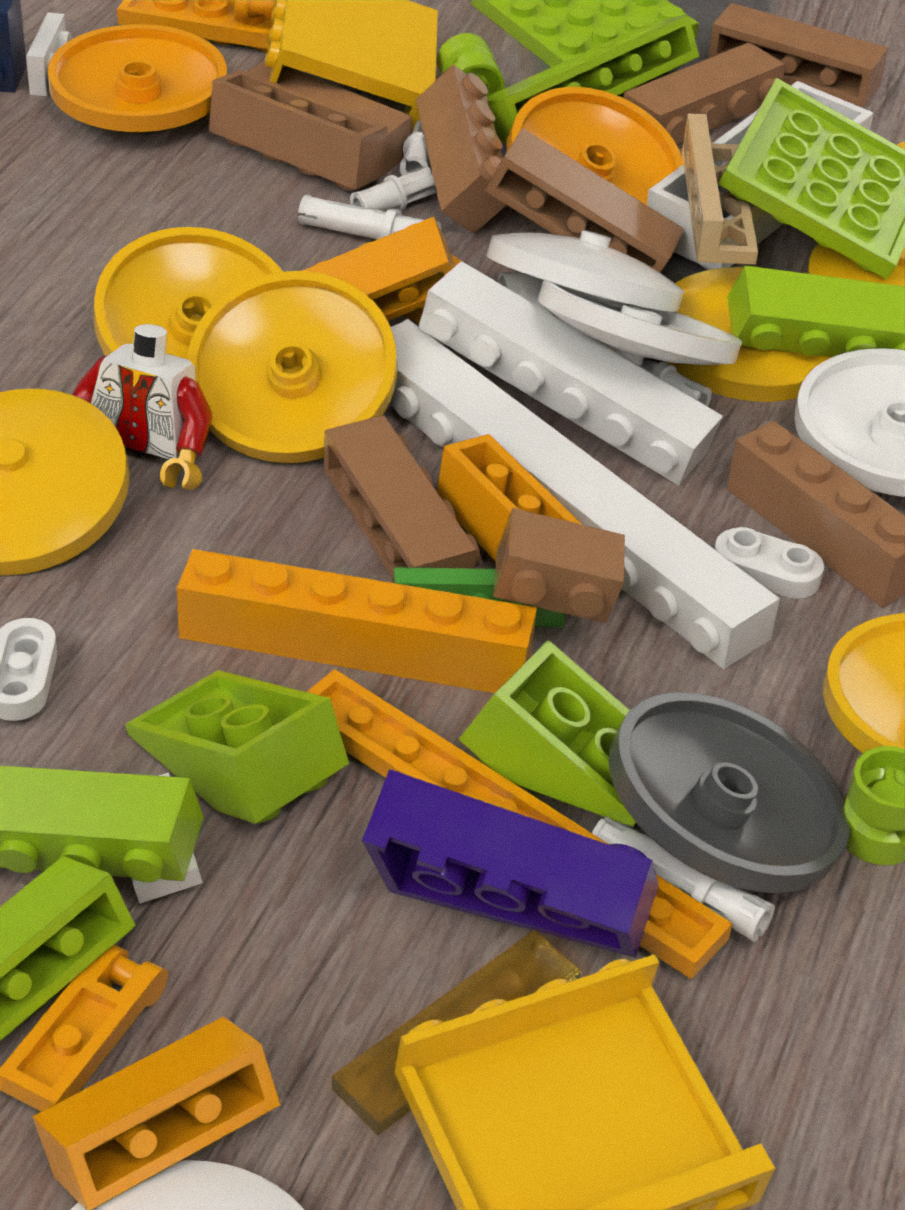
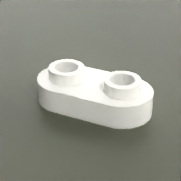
M746 527L726 530L717 537L715 550L772 593L799 599L809 597L818 591L824 571V563L822 558L807 546L785 541Z
M21 618L13 620L0 628V719L9 721L24 720L36 715L46 704L57 659V645L53 628L42 620Z

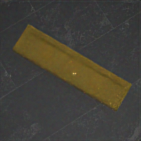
M534 929L333 1074L332 1090L378 1136L411 1111L394 1073L401 1036L408 1034L414 1027L429 1020L437 1019L446 1022L471 1014L476 1008L491 1000L504 999L508 1002L533 994L546 983L556 979H567L569 981L579 979L581 970Z

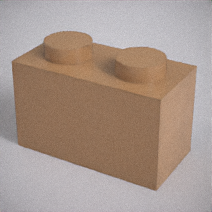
M512 508L497 549L493 597L607 623L624 583L625 535Z

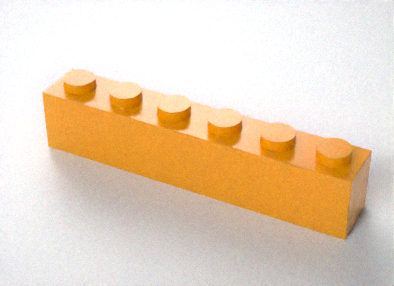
M192 549L176 588L180 639L489 693H496L532 657L537 607Z

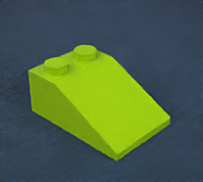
M547 640L491 697L458 740L476 754L481 762L514 784L598 815L609 817L631 827L636 824V821L629 814L617 794L609 769L611 742L630 710L552 642Z
M220 670L213 672L125 724L127 733L132 739L177 777L190 778L194 791L214 809L254 824L275 818L280 814L284 805L303 793L323 787L328 782V777L349 764L330 698Z

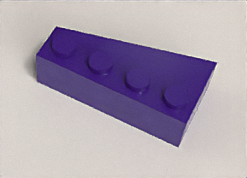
M391 769L388 771L362 839L382 880L391 893L636 958L659 886L652 859L647 858L644 853L636 848L617 843L608 845Z

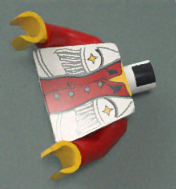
M139 325L134 329L133 344H124L110 355L100 357L79 381L72 395L91 403L101 410L117 428L125 447L169 459L162 465L160 471V479L163 485L174 488L177 484L179 472L184 469L185 476L182 481V488L193 490L202 481V473L194 462L195 458L202 456L212 421V411L200 384L196 382L195 366L191 361L165 353L167 331L157 325Z

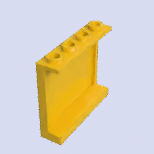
M274 0L275 4L270 19L272 25L267 40L269 47L264 61V66L271 68L269 81L277 83L282 66L285 65L405 104L404 113L412 116L411 132H413L415 124L420 120L416 99L436 80L438 10L409 0Z
M655 954L632 962L628 959H618L608 963L595 974L573 981L556 979L546 983L533 994L508 1002L504 999L491 1000L476 1008L471 1014L446 1022L437 1019L429 1020L417 1025L408 1034L401 1036L394 1073L457 1210H741L760 1202L776 1168L762 1143L743 1150L652 987L660 963Z

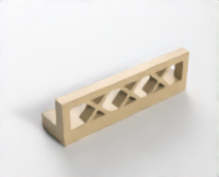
M688 113L682 160L697 262L756 264L758 248L750 203L737 199L730 191L722 193L718 190V182L739 144L711 143L707 115ZM714 161H729L721 167L714 164ZM722 210L735 217L729 221L724 219ZM728 237L742 246L720 245V241Z

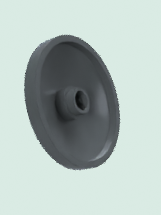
M670 692L658 694L639 702L627 713L611 742L609 750L610 775L617 794L629 814L645 833L664 850L687 866L710 878L734 887L756 892H795L806 889L821 881L833 868L847 845L850 826L846 822L843 812L845 801L827 769L794 736L771 720L746 707L725 699L698 693Z

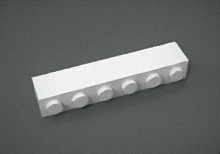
M461 261L428 290L418 329L678 486L708 453L723 418L721 414Z

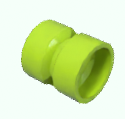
M472 33L458 34L449 38L441 46L437 54V67L441 75L454 64L467 75L469 73L477 75L488 89L486 96L505 88L504 78L487 42L480 36Z
M879 746L864 752L855 764L843 808L845 820L850 826L846 848L862 861L876 865H895L905 861V749L895 746Z

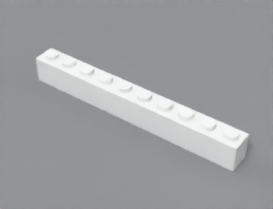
M407 319L391 327L396 344L398 372L395 390L389 406L396 410L402 418L410 421L429 436L435 444L443 448L449 444L490 434L580 523L624 534V583L621 590H624L648 609L656 619L667 624L691 643L698 652L705 654L722 669L729 667L771 640L780 601L779 597L432 336L418 329L419 327L412 321Z

